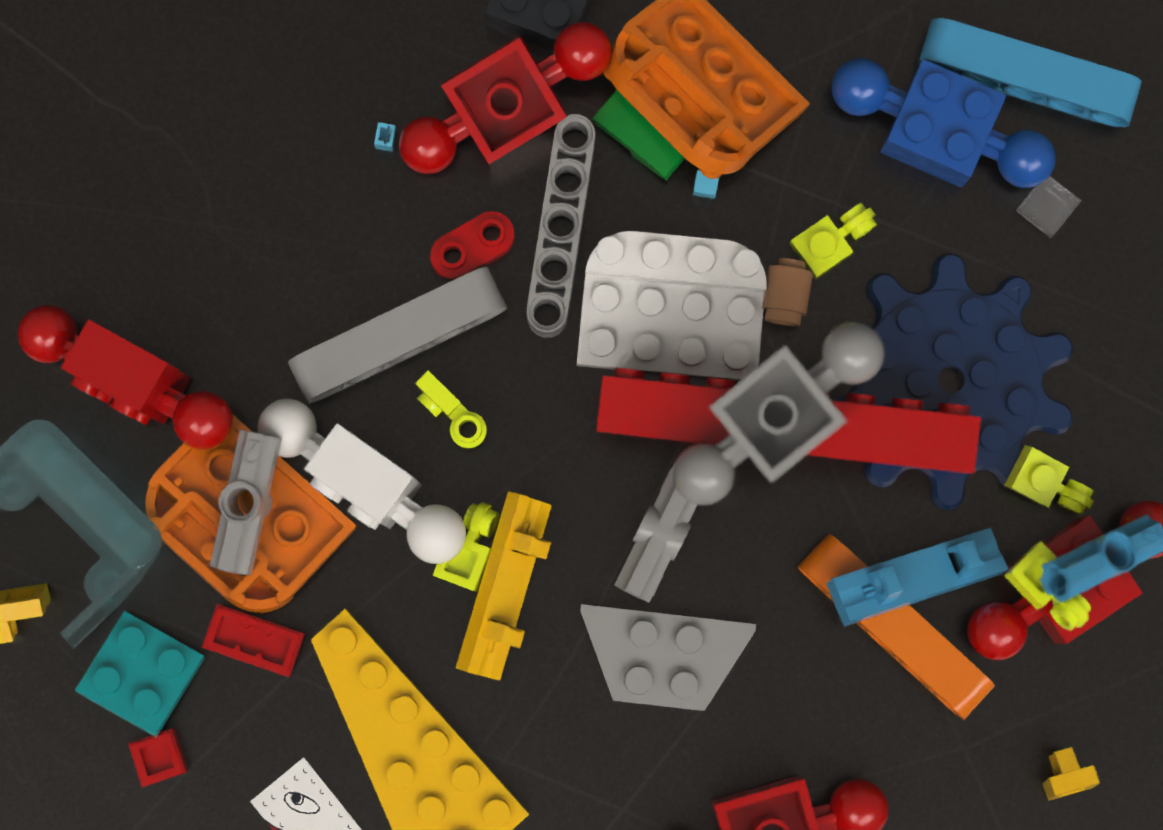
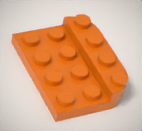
M655 0L625 24L611 46V60L603 72L621 95L686 160L699 168L700 172L710 179H716L722 174H730L743 168L753 155L797 119L810 105L707 0Z
M232 414L233 425L227 439L219 446L208 450H198L183 443L161 465L148 483L145 507L150 526L163 543L232 605L247 612L263 615L289 603L293 599L294 594L355 531L357 525L278 456L270 490L272 508L263 522L252 575L231 573L210 567L221 517L219 497L222 490L228 485L240 429L251 431ZM244 490L238 498L239 509L245 515L254 506V498L249 490Z

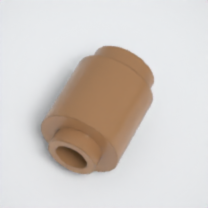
M779 258L778 265H770L768 267L767 289L764 291L762 309L766 310L764 319L766 322L785 326H800L802 316L807 315L813 272L805 270L806 262L796 259Z

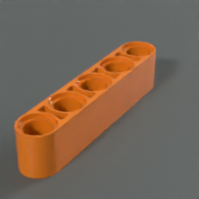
M829 533L798 565V569L831 601L833 599L826 583L835 577L868 567L842 542ZM910 605L856 622L857 625L962 720H965L995 687L993 682Z

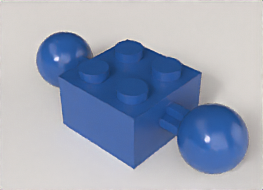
M855 58L845 62L838 68L833 77L832 95L836 104L844 112L855 116H865L880 110L895 117L880 153L962 188L971 178L981 154L997 161L1002 177L1008 183L1020 188H1032L1042 184L1050 177L1056 163L1055 150L1052 143L1043 134L1032 130H1022L1006 136L992 130L1007 95L923 59L906 92L889 85V79L885 70L877 62L867 58Z

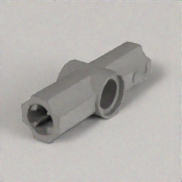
M240 429L228 485L222 490L219 497L221 517L210 567L231 573L252 575L263 522L272 508L270 490L282 438ZM244 490H249L254 498L253 509L247 515L243 514L238 506V498Z
M674 465L670 469L654 505L650 504L632 540L635 544L614 584L619 589L648 603L652 596L654 597L670 560L674 561L691 527L689 521L698 505L686 500L676 489L673 480Z

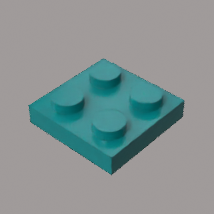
M124 611L75 691L157 738L205 658L204 655Z

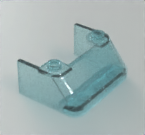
M33 420L22 426L0 446V508L6 511H18L28 506L37 496H40L101 557L89 569L84 580L86 594L92 603L60 633L64 640L74 649L128 597L159 556L162 549V538L157 526L56 425L46 420Z

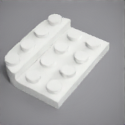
M637 231L620 232L603 238L591 253L586 265L577 366L613 370L616 367L643 370L645 373H671L697 378H716L741 382L755 371L759 365L763 320L762 303L764 291L767 289L766 275L759 256L754 251L737 242L721 239Z

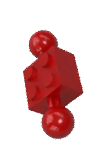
M573 23L559 33L554 44V53L538 63L520 34L443 81L441 87L457 112L444 120L433 116H423L409 122L404 127L399 138V151L403 161L409 168L418 173H438L452 162L456 153L457 143L471 135L488 164H491L567 118V111L552 86L566 77L578 81H587L601 75L608 67L612 55V47L607 34L600 27L592 23Z
M54 305L37 306L28 311L21 319L18 327V341L24 353L31 359L41 363H55L65 359L61 369L74 375L70 384L107 404H109L113 397L109 405L110 407L146 426L151 418L164 425L168 418L173 419L174 430L178 438L185 445L194 449L208 450L215 448L229 436L233 425V416L228 403L218 394L209 391H196L188 395L183 394L191 377L169 363L89 319L80 335H78L77 326L72 316L64 309Z
M1145 500L1131 505L1123 513L1119 527L1143 515H1148L1152 520L1160 522L1163 527V504L1157 501ZM1091 515L1075 519L1042 542L1056 557H1059L1076 549L1083 543L1102 536L1103 533ZM1161 552V553H1159V554H1157V555H1155V556H1153V557H1151V558H1149V559L1159 558V557L1163 556V552ZM1026 553L1007 565L1008 569L1010 570ZM1129 571L1082 592L1080 595L1087 600L1091 607V611L1088 613L1089 619L1082 627H1074L1072 630H1066L1053 619L1050 613L1054 607L1052 600L1038 610L1024 596L1012 605L1001 601L988 602L977 608L971 615L968 622V638L972 647L981 656L991 660H1005L1013 657L1022 649L1027 639V627L1039 620L1054 644H1068L1143 592Z
M799 775L711 800L719 830H881L889 814L888 801L883 791L873 782L864 779H852L842 783L833 792L830 803L816 807L812 806L805 779Z

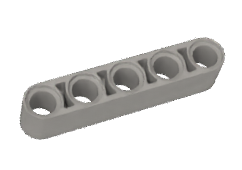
M570 114L567 118L560 121L556 126L527 303V321L530 329L536 335L543 338L555 337L565 329L570 308L595 148V128L587 117L579 114ZM579 130L587 136L588 140L579 148H571L563 142V136L568 131ZM565 173L574 174L579 178L581 184L573 192L561 191L555 184L560 175ZM557 217H566L572 221L574 228L569 235L558 237L550 232L548 228L550 222ZM555 260L562 262L566 266L567 273L561 280L550 281L542 275L541 270L547 262ZM550 304L559 310L560 317L555 324L544 326L535 320L534 314L542 305Z
M482 267L296 355L288 361V365L306 403L311 404L499 315L508 307L489 268Z

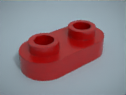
M489 211L478 215L440 237L434 243L430 253L433 269L441 278L453 281L469 272L489 265L511 250L515 240L513 225L505 215L499 212ZM490 226L497 227L500 230L499 238L494 241H489L483 236L484 230ZM450 249H457L461 252L460 260L453 264L445 261V253Z

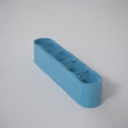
M933 18L931 20L918 61L920 65L923 59L1000 93L1113 127L1129 126L1142 83L1136 76L945 18Z

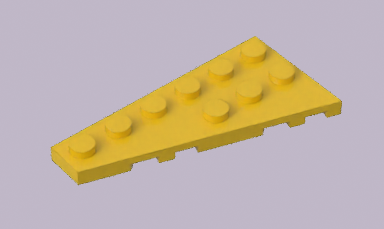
M344 609L311 639L392 830H513L530 814L347 609Z

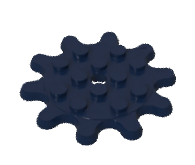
M945 253L939 256L933 263L931 284L921 292L907 291L893 275L888 273H878L868 281L866 287L867 295L876 309V320L871 328L882 340L884 360L875 376L863 383L854 384L848 393L876 396L875 405L891 407L892 398L923 401L922 410L933 412L938 411V403L970 406L969 415L981 417L975 471L986 470L991 472L1003 486L1021 453L1022 442L1025 436L1033 431H1044L1049 434L1058 435L1070 428L1073 420L1070 408L1063 402L1054 400L1047 395L1043 387V379L1049 369L1069 360L1073 352L1072 342L1069 337L1060 332L1035 335L1024 327L1022 312L1032 297L1031 285L1025 278L1012 275L1005 278L993 292L987 294L977 293L968 285L966 265L963 259L957 254ZM952 368L958 370L962 383L961 388L957 392L948 393L939 386L938 375L942 369ZM846 394L832 400L845 402ZM867 462L865 465L866 478L876 487L891 485L905 470L911 468L921 470L930 480L932 501L943 510H953L962 504L965 498V484L967 478L971 475V473Z

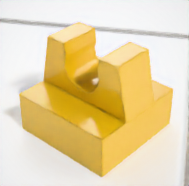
M1070 747L1056 751L1053 755L1049 756L1054 776L1048 778L1042 784L1047 799L1050 801L1092 789L1100 782L1094 765L1080 769L1073 748Z

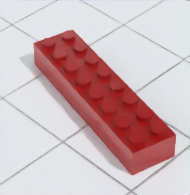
M615 367L614 376H603L597 432L717 445L731 433L710 409V406L736 386V381L707 378L706 386L690 385L691 376L661 373L660 381L644 380L645 371ZM846 393L845 402L830 401L847 422L806 454L810 456L974 474L981 417L970 416V406L938 403V411L933 412L922 410L923 401L892 398L891 407L875 405L876 396Z

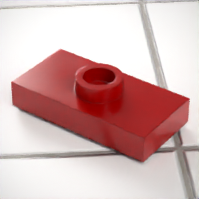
M217 604L201 648L286 677H291L306 633Z

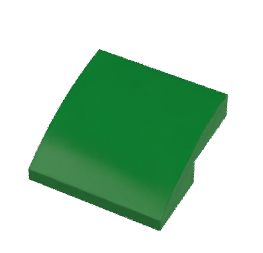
M618 90L612 94L592 118L596 126L628 148L635 159L664 180H667L685 159Z

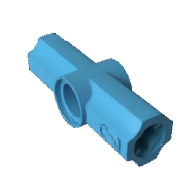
M1143 515L1042 565L1043 574L1040 581L1047 595L1054 596L1059 602L1067 601L1110 578L1130 571L1134 566L1163 552V527L1160 522L1152 520L1148 515Z

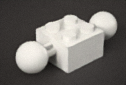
M280 399L264 409L258 421V433L282 438L279 457L287 458L302 455L309 460L304 470L314 476L310 485L338 504L343 497L352 503L347 511L374 530H376L379 524L391 529L396 522L407 530V541L412 552L419 559L428 563H445L456 557L462 550L466 539V529L459 514L444 505L435 504L422 507L414 502L412 499L422 484L339 424H336L327 438H324L317 433V424L312 411L300 401Z

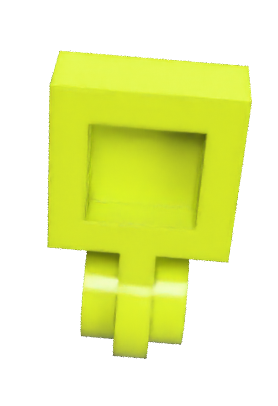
M860 203L840 217L844 224L840 229H837L827 215L793 238L789 244L801 261L806 262L805 266L809 271L813 272V278L817 279L852 255L854 251L844 238L851 234L857 240L877 226L873 219L876 214L871 207L866 209Z
M427 371L415 383L423 392L417 399L435 417L443 412L452 420L450 434L457 445L468 449L479 446L484 441L487 433V427L483 418L477 413L469 412L436 377ZM471 422L477 426V432L473 437L465 438L460 434V428L464 423Z
M1024 445L1004 486L1049 508L1057 493L1060 495L1057 504L1078 515H1082L1085 508L1090 509L1094 503V500L1091 499L1094 490L1072 479L1068 480L1066 486L1061 484L1069 469L1068 466L1027 445Z
M481 502L479 505L472 503L469 506L463 520L468 533L462 550L452 560L437 564L432 576L478 593L491 548L479 544V541L484 536L487 538L493 536L500 517L499 512L493 511L492 505Z
M1040 541L1004 576L1037 610L1052 600L1054 607L1050 613L1060 626L1066 630H1072L1074 627L1080 628L1088 621V613L1091 611V607L1080 594L1064 602H1059L1054 596L1047 595L1040 581L1043 574L1042 565L1057 557Z

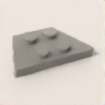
M581 604L580 609L613 701L705 711L756 631V624L583 604Z

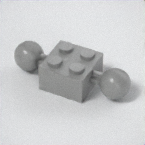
M857 322L845 323L836 327L825 339L822 349L823 359L808 372H806L788 348L784 346L710 406V409L731 434L716 446L697 444L687 448L679 455L673 468V480L676 489L682 497L699 505H709L720 501L732 487L734 468L748 456L772 483L847 422L846 419L825 394L840 382L859 384L877 374L884 360V346L879 335L871 327Z

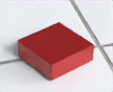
M175 728L160 732L157 738L151 735L128 743L142 787L188 772Z

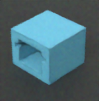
M378 122L374 141L376 149L394 152L398 131L396 125Z
M697 170L693 195L715 199L719 178H707L700 170Z

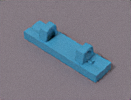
M987 528L835 577L826 584L843 626H847L1001 575L1009 569L998 549L991 528ZM949 553H950L951 556H952V559H953V561H954V563H955V566H956V568H957V570H958V574H956V572H955V569H954V567H953V565H952V562H951V560H950V558H949V555H948Z

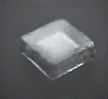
M1050 176L1042 184L1033 187L1016 211L1051 238L1079 205L1081 200Z

